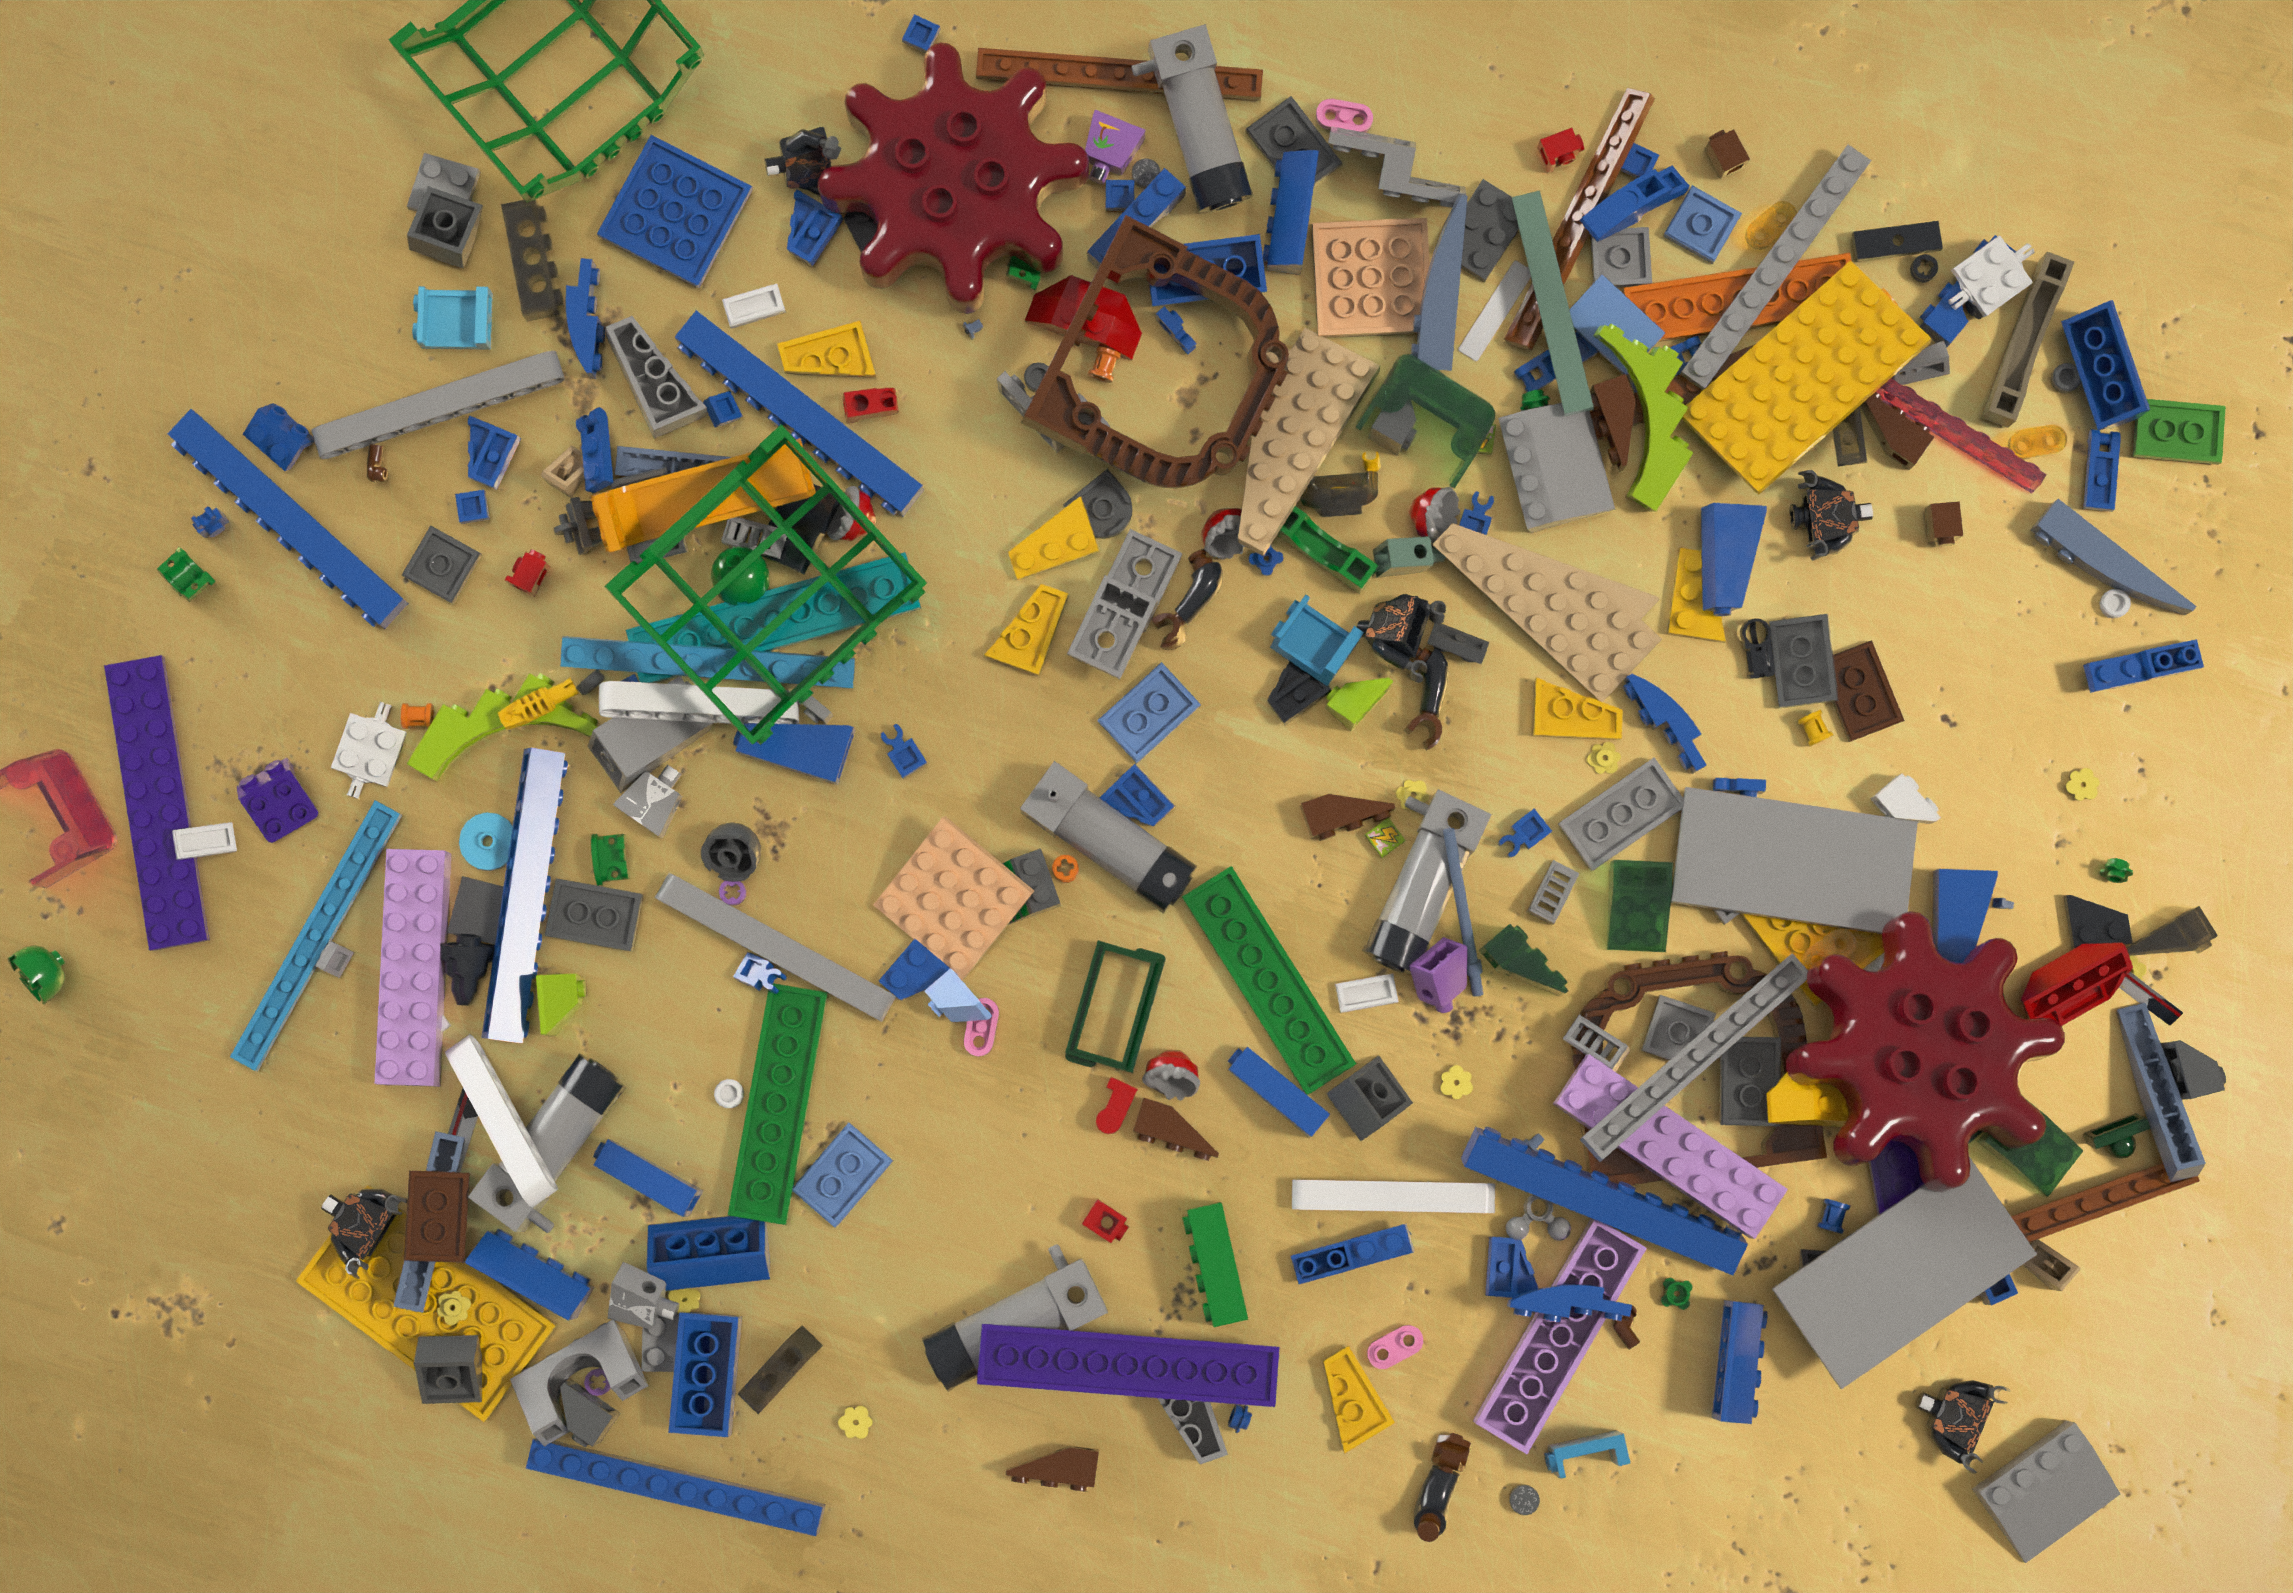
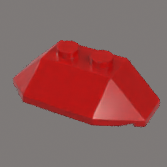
M1070 275L1034 294L1025 322L1065 336L1091 282ZM1102 287L1094 303L1099 306L1092 321L1086 319L1081 328L1086 331L1081 343L1095 348L1098 346L1109 348L1120 353V357L1132 361L1142 336L1140 327L1125 294Z
M2082 944L2032 972L2021 998L2028 1019L2051 1018L2063 1026L2111 999L2122 984L2126 973L2129 974L2133 969L2125 944Z

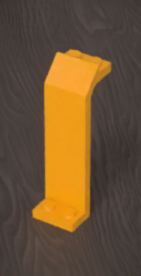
M801 438L795 439L803 447ZM786 444L747 479L772 507L806 499L816 493L810 470ZM751 452L591 495L593 511L597 518L601 539L606 552L618 551L640 542L659 538L743 460L747 464L751 462L748 458ZM739 487L695 528L761 511L762 509Z

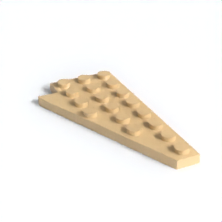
M1304 328L1292 349H1288L1289 357L1284 367V370L1288 371L1281 387L1275 385L1271 393L1276 396L1268 412L1263 410L1259 420L1263 421V424L1257 436H1252L1238 543L1262 556L1267 552L1380 372V365L1323 336H1318L1317 333L1307 328ZM1272 352L1266 353V358L1270 362H1279L1277 355Z
M1451 523L1432 543L1436 549L1601 702L1615 690L1662 640L1641 620L1660 600L1657 596Z

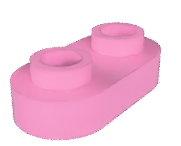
M1326 99L1317 107L1316 120L1322 128L1331 130V127L1334 126L1366 133L1372 126L1373 114L1370 108L1364 104ZM1332 112L1335 114V118L1328 120L1325 114ZM1360 117L1363 119V123L1357 125L1353 122V119Z
M980 998L978 1000L985 1008L990 1010L992 1017L988 1020L967 1021L964 1046L970 1054L978 1057L984 1056L991 1051L999 1018L998 1006L988 998ZM981 1036L985 1040L984 1045L979 1048L975 1047L974 1039Z
M1404 1325L1382 1336L1369 1345L1367 1350L1369 1362L1378 1369H1387L1414 1355L1422 1348V1333L1412 1325ZM1406 1335H1412L1414 1338V1343L1410 1346H1406L1403 1343V1338ZM1380 1349L1388 1351V1357L1384 1360H1380L1377 1357V1352Z

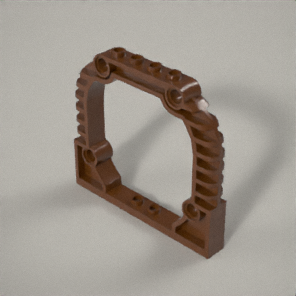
M1125 215L1021 423L1083 455L1086 452L1144 483L1160 488H1185L1206 480L1212 474L1226 475L1231 472L1238 461L1244 462L1251 449L1247 442L1251 435L1257 436L1263 424V421L1259 420L1263 410L1267 412L1270 410L1276 396L1271 393L1275 385L1281 387L1288 371L1284 370V367L1288 361L1289 352L1286 345L1279 341L1280 331L1273 308L1259 289L1255 288L1245 279L1187 251L1188 246ZM1154 265H1163L1167 269V273L1160 274L1156 272ZM1145 277L1149 284L1156 287H1163L1170 281L1176 282L1229 309L1243 320L1252 335L1254 342L1247 356L1248 369L1252 374V378L1226 431L1210 436L1200 449L1198 455L1174 457L1163 454L1100 422L1101 411L1098 406L1088 401L1081 402L1073 386L1071 376L1061 371L1073 344L1079 347L1086 333L1085 330L1081 329L1085 320L1092 321L1099 308L1094 303L1107 278L1119 283L1127 279ZM1272 352L1277 355L1279 362H1270L1266 358V353ZM1087 414L1092 419V423L1090 425L1082 424L1078 419V415ZM1216 453H1225L1229 457V463L1223 464L1219 462L1216 458Z
M1728 951L1711 953V959L1699 960V955L1682 957V963L1671 964L1670 959L1653 961V967L1642 968L1641 963L1624 965V971L1614 973L1608 977L1605 982V989L1595 995L1585 1005L1579 1015L1605 1030L1613 1012L1623 1011L1636 1006L1647 992L1714 983L1721 991L1727 994H1746L1768 974L1753 969L1750 960L1744 956H1728ZM1733 963H1738L1743 968V975L1740 979H1736L1730 974V966ZM1623 979L1626 981L1628 990L1624 995H1620L1614 990L1615 980ZM1792 994L1767 1014L1774 1037H1781V1078L1787 1073L1786 1061L1789 1054L1807 1044L1803 1015ZM1584 1026L1575 1040L1580 1042L1588 1028ZM1594 1033L1586 1047L1590 1048L1598 1035ZM1603 1043L1596 1051L1598 1055L1603 1051ZM1571 1046L1573 1069L1575 1071L1585 1055ZM1580 1123L1583 1137L1590 1129ZM1795 1124L1773 1126L1761 1142L1762 1155L1741 1157L1756 1168L1827 1158L1823 1127ZM1583 1144L1587 1172L1591 1174L1593 1170L1601 1172L1609 1177L1608 1181L1619 1184L1620 1181L1630 1185L1664 1181L1618 1148H1615L1599 1162Z

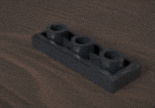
M1939 221L1854 231L1852 233L1856 262L1937 252L1943 249ZM1893 239H1898L1901 245H1895Z

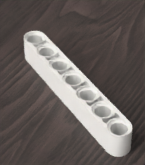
M607 681L599 684V714L604 717L732 724L696 685ZM716 686L712 689L713 693L742 724L759 723L782 700L771 689ZM796 701L774 724H798L799 703Z
M469 1034L445 1051V1054L525 1202L533 1208L556 1192L558 1187L483 1048Z
M1292 1180V1209L1495 1213V1184Z

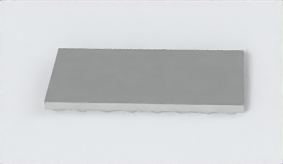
M1685 787L1670 903L1882 934L1885 924L1900 914L1908 912L1918 821Z
M1970 1157V1176L1961 1187L1940 1193L1928 1189L1923 1184L1772 1288L1840 1389L1852 1383L2037 1255Z

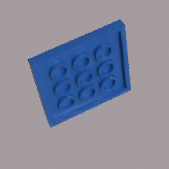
M650 135L597 232V236L700 288L748 200L753 187Z

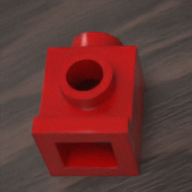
M1572 127L1540 139L1537 147L1548 173L1553 172L1558 163L1560 166H1565L1574 162L1579 152L1585 150L1581 136L1579 134L1575 135Z
M530 549L529 553L525 552L523 558L518 557L512 568L513 577L507 575L505 581L509 585L535 597L551 566L544 561L546 556Z
M1097 1199L1082 1225L1110 1243L1114 1239L1120 1241L1129 1228L1125 1224L1127 1220L1125 1216ZM1110 1217L1113 1220L1112 1227L1104 1228L1101 1224L1102 1219Z

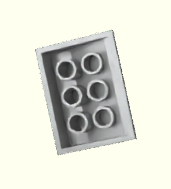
M1562 403L1524 410L1498 418L1526 527L1531 533L1616 510L1590 411L1565 416Z
M2067 1420L1972 1489L2024 1563L2033 1559L2121 1495L2083 1432L2075 1422Z

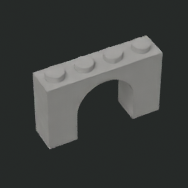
M614 1319L600 1325L596 1330L574 1340L570 1345L548 1355L544 1360L522 1370L520 1374L510 1379L531 1432L543 1446L570 1432L567 1429V1423L560 1408V1387L577 1371L587 1367L602 1368L611 1389L622 1401L648 1387L628 1338Z

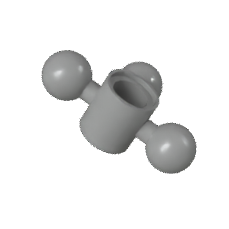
M1531 1195L1526 1199L1524 1203L1525 1214L1522 1217L1511 1218L1506 1224L1507 1235L1515 1240H1522L1528 1235L1529 1224L1533 1220L1545 1221L1548 1224V1234L1554 1240H1564L1571 1233V1225L1568 1220L1563 1217L1555 1218L1552 1215V1202L1535 1195ZM1536 1199H1541L1546 1205V1210L1541 1216H1535L1531 1211V1204Z

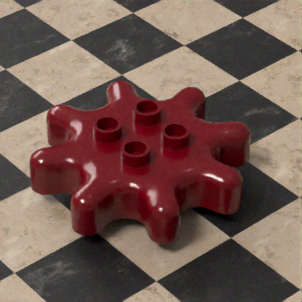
M939 42L932 45L924 55V85L915 95L902 100L891 99L867 83L856 84L848 90L844 101L848 120L856 130L868 139L869 145L865 155L857 162L826 168L818 178V190L822 204L828 210L834 213L863 212L869 215L877 224V231L861 252L859 260L863 278L868 285L873 288L884 289L894 284L909 267L918 264L928 265L939 270L944 276L950 306L959 313L969 314L978 310L984 302V272L987 266L994 260L1004 256H1015L1023 260L1034 270L1044 273L1054 271L1060 266L1063 260V241L1061 235L1039 215V209L1043 200L1050 194L1079 189L1086 183L1089 178V158L1087 152L1078 144L1044 143L1038 140L1031 131L1030 126L1033 120L1047 103V85L1045 77L1039 70L1032 67L1020 68L999 89L992 91L978 90L969 86L964 80L961 58L956 48L948 43Z
M1908 911L1885 924L1882 931L1884 962L1877 972H1868L1860 968L1849 958L1840 954L1826 956L1809 968L1807 973L1808 986L1832 1010L1834 1027L1828 1040L1807 1043L1791 1052L1786 1061V1069L1790 1078L1800 1085L1827 1084L1837 1088L1844 1096L1848 1105V1118L1833 1142L1835 1156L1841 1163L1847 1166H1858L1872 1161L1882 1152L1889 1141H1899L1910 1146L1915 1152L1918 1159L1920 1176L1925 1186L1934 1192L1942 1193L1961 1187L1967 1182L1971 1168L1968 1143L1975 1132L1984 1131L1992 1135L2003 1145L2015 1149L2038 1142L2043 1137L2046 1130L2045 1117L2021 1094L2018 1085L2019 1072L2025 1062H2034L2057 1054L2065 1043V1032L2062 1026L2051 1018L2023 1019L2015 1015L2008 1007L2003 996V985L2015 968L2018 960L2016 948L2010 941L2003 938L1990 939L1972 949L1962 963L1951 962L1943 958L1937 951L1928 919L1921 913Z

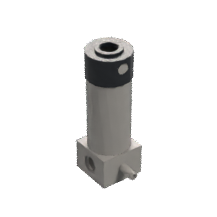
M1206 24L1150 40L1148 47L1150 60L1132 65L1131 69L1135 77L1154 71L1159 89L1163 88L1190 177L1189 182L1196 199L1198 212L1220 211L1236 206L1251 198L1253 192L1248 181L1244 162H1242L1215 73L1217 61ZM1185 53L1189 59L1181 61L1175 54Z
M1055 761L1020 807L1021 814L1054 838L1057 835L1134 890L1135 894L1163 914L1182 895L1191 882L1192 874L1197 868V865L1172 847L1163 844L1089 791L1088 785Z
M1439 789L1434 794L1429 805L1411 796L1407 798L1404 804L1405 807L1424 815L1417 830V838L1382 913L1372 928L1370 938L1362 950L1365 954L1372 957V960L1399 973L1411 975L1409 965L1428 950L1432 935L1453 892L1443 835L1444 829L1451 828L1448 825L1447 819L1454 817L1460 822V829H1455V835L1463 871L1468 858L1475 851L1492 815Z
M580 1053L526 1127L555 1182L603 1116L608 1114L616 1100L626 1089V1086L618 1080L619 1078L594 1059H589ZM503 1161L493 1163L468 1196L469 1199L514 1232H525L532 1222L546 1233H549L554 1227L553 1222L539 1213L549 1200V1197L533 1208L529 1206L519 1193ZM508 1190L513 1194V1201L510 1205L505 1201V1194Z
M1056 1244L1050 1247L1048 1251L1058 1269L1057 1271L1045 1276L1043 1280L956 1323L953 1322L941 1328L934 1334L923 1337L922 1341L926 1349L925 1353L928 1361L945 1389L950 1391L962 1383L977 1378L981 1324L1072 1331L1108 1313V1309L1083 1258L1068 1265L1060 1246ZM1079 1286L1083 1289L1085 1297L1081 1302L1070 1300L1068 1291L1071 1287Z

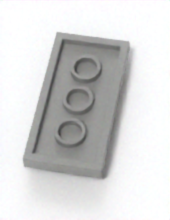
M1654 757L1562 820L1558 825L1592 872L1682 809L1683 797Z

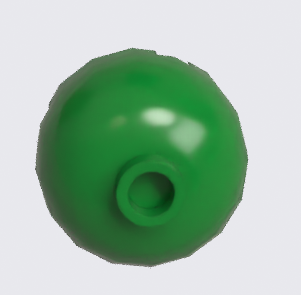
M734 546L721 552L712 564L711 579L713 587L750 554L753 549L745 546ZM760 555L718 594L722 601L731 605H738L737 602L742 603L746 601L747 604H750L764 595L769 587L770 580L769 569L762 556Z
M31 945L16 951L7 958L14 971L18 968L20 969L18 973L21 978L19 979L39 1002L42 1001V1004H46L61 991L65 981V973L61 966L65 964V961L56 950L49 952L42 946Z

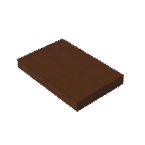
M1872 640L1833 655L1839 701H1834L1833 704L1849 742L1905 721Z
M409 1170L404 1261L465 1262L470 1173Z

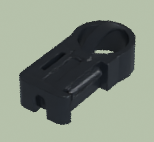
M1754 618L1747 620L1740 629L1743 649H1748L1746 657L1748 671L1751 672V675H1747V677L1755 679L1773 676L1775 674L1770 638L1771 629L1767 622L1762 619ZM1756 622L1762 624L1766 631L1765 638L1761 643H1758ZM1749 624L1752 643L1746 637V629Z

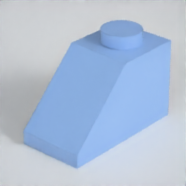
M951 968L925 990V993L932 1000L928 1005L938 1017L944 1013L951 1022L988 1020L992 1017L991 1013Z

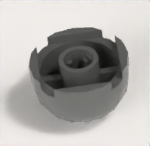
M730 822L717 826L708 834L701 848V859L705 867L709 871L713 869L719 873L718 878L725 881L738 882L746 880L755 871L761 858V845L757 835L749 827L740 823Z

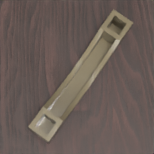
M2046 252L2039 260L2032 278L2033 283L2029 286L1981 418L2007 428L2016 422L2026 396L2037 353L2051 317L2066 287L2074 261L2050 252Z

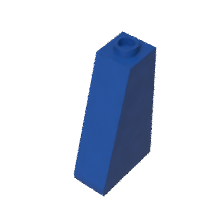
M1712 503L1701 507L1703 611H1714V616H1730L1731 611L1742 608L1767 506Z
M744 723V726L751 731L758 723ZM775 724L770 728L773 734L760 745L756 741L751 745L737 730L733 745L737 746L736 752L739 755L835 785L839 783L856 731L854 727L849 725Z
M1937 869L1933 871L1932 935L1935 947L1943 958L1951 962L1962 963L1970 951L1977 946L1997 881L1998 871Z
M1249 1047L1244 1051L1238 1048L1228 1060L1232 1065L1228 1071L1308 1138L1312 1137L1329 1117L1330 1113Z
M608 1139L606 1143L601 1142L593 1155V1158L596 1159L595 1167L682 1217L690 1216L704 1191L611 1139Z

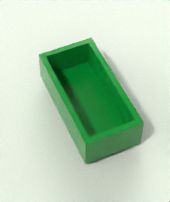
M1222 1202L1186 1210L1188 1216L1182 1217L1186 1235L1192 1234L1194 1245L1189 1246L1192 1263L1199 1264L1201 1273L1195 1275L1199 1293L1205 1292L1207 1303L1202 1304L1205 1321H1212L1213 1327L1249 1320Z

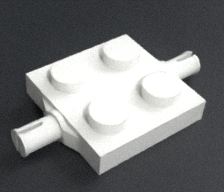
M1998 236L1954 267L1951 272L1958 280L1961 292L1948 300L1951 305L1960 299L1951 307L1956 310L1969 301L1977 307L1983 317H1986L2031 285L2033 282L2023 269L2021 262L2035 253L2034 249H2031L2023 254L2032 246L2027 243L2014 253L2009 249L2001 236Z
M379 702L375 718H364L350 713L331 766L332 769L344 772L353 779L347 795L359 799L364 783H376L388 787L407 735L406 731L394 728L386 722L392 706L389 704L385 705L383 702Z

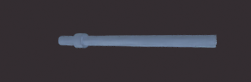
M1447 828L1443 830L1462 941L1463 945L1467 946V976H1469L1472 996L1477 997L1484 994L1480 975L1483 972L1481 960L1477 958L1455 829Z

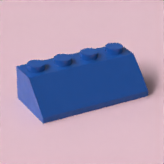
M1317 150L1283 152V159L1276 160L1274 177H1280L1279 187L1272 188L1270 205H1274L1276 208L1274 217L1268 216L1266 233L1272 234L1270 245L1264 244L1263 262H1268V271L1301 275L1319 153Z
M1260 234L1184 244L1188 246L1187 251L1245 279L1262 293L1267 292ZM1154 265L1156 272L1160 274L1167 273V269L1163 265ZM1170 281L1163 287L1149 284L1152 307L1209 300L1173 281Z
M2113 300L2061 321L2097 429L2116 428L2136 420L2148 412L2150 407Z
M727 1216L648 1225L647 1272L665 1281L667 1284L666 1291L769 1280L770 1253L767 1223Z
M499 1228L496 1232L493 1230L487 1231L464 1262L568 1321L578 1318L595 1288L588 1284L590 1281L588 1277L576 1271L571 1275L562 1270L565 1266L563 1263L551 1257L546 1261L537 1256L539 1250L526 1243L519 1246L511 1241L513 1238L511 1234Z
M1724 1300L1712 1410L1713 1419L1721 1422L1752 1424V1417H1757L1758 1400H1754L1755 1388H1759L1761 1384V1370H1757L1758 1358H1763L1764 1341L1760 1340L1761 1328H1766L1768 1317L1767 1311H1763L1764 1305Z
M679 1312L668 1433L729 1437L732 1435L742 1316Z

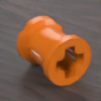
M1098 346L1095 351L1097 357L1093 369L1089 370L1088 375L1096 380L1112 383L1113 377L1111 375L1116 360L1120 359L1121 354L1109 348Z
M403 703L401 707L402 729H408L409 726H426L428 729L434 720V705L427 703L426 706H409L408 703Z
M1061 855L1054 860L1052 871L1056 879L1063 883H1069L1075 880L1079 873V867L1075 858L1070 855ZM1062 862H1067L1069 866H1074V869L1070 870L1069 876H1064L1063 872L1057 871V869L1062 867Z

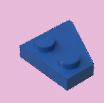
M796 189L794 192L795 205L794 213L791 214V233L788 236L787 250L792 255L813 266L844 219L842 215L828 210L820 202Z
M469 416L470 441H468V453L470 461L468 463V477L497 490L521 438L516 434Z
M1136 764L1128 769L1099 797L1124 816L1151 826H1155L1175 807L1169 798Z
M914 939L880 978L879 982L902 1001L914 994L925 991L946 973L950 967L918 940Z
M1489 1236L1485 1296L1514 1298L1523 1293L1539 1289L1533 1275L1535 1273L1532 1265L1527 1260L1522 1240Z

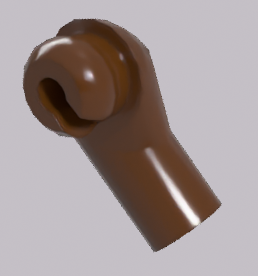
M370 444L367 457V478L373 483L384 482L388 476L387 469L381 467L384 446Z
M1633 1305L1630 1317L1622 1315V1321L1614 1320L1613 1324L1614 1331L1629 1350L1640 1342L1631 1329L1634 1317L1637 1316V1310Z

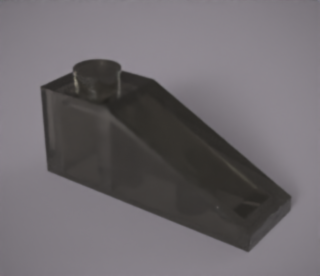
M1859 406L1832 430L1838 467L1867 463Z
M2196 906L2127 946L2126 949L2129 957L2186 953L2194 950L2198 954L2211 947V940L2218 935L2201 907Z
M802 1325L779 1347L738 1392V1395L759 1414L813 1358L823 1345Z

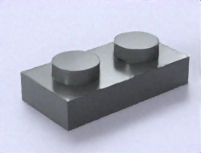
M1434 623L1427 642L1439 651H1448L1460 656L1467 662L1482 664L1489 645L1488 641L1442 623Z

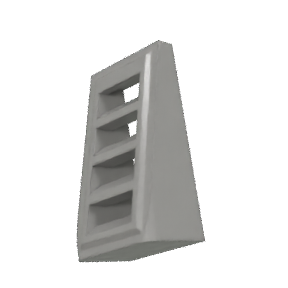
M1941 341L1923 349L1891 378L1892 386L1897 387L1950 374L1949 354L1945 342Z
M734 517L727 520L721 541L729 548L745 546L754 550L757 547L761 532H763L760 543L777 528ZM749 530H752V531H751V534H750V537H749V540H748V543H745V542H746V539H747V536H748V533H749ZM783 534L771 545L770 549H767L761 555L780 559L787 536Z
M1553 860L1527 912L1554 925L1579 873ZM1554 871L1569 877L1568 883L1553 876ZM1549 881L1565 888L1564 891L1561 893L1548 886ZM1544 891L1558 897V902L1556 903L1543 896ZM1541 901L1553 907V912L1551 913L1538 906L1539 902Z
M1578 1015L1563 1037L1564 1041L1584 1055L1590 1054L1615 1072L1630 1052L1628 1045L1581 1015ZM1585 1026L1588 1030L1580 1042L1575 1039ZM1595 1033L1598 1035L1590 1048L1586 1047V1044ZM1604 1040L1607 1041L1608 1044L1602 1053L1598 1055L1596 1051ZM1615 1047L1618 1051L1609 1062L1606 1059Z

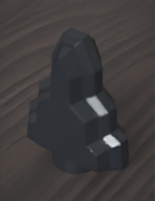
M457 934L456 942L440 944V959L445 961V973L452 978L451 991L457 1005L469 1006L477 992L478 980L486 975L488 963L493 961L495 945L481 943V936Z

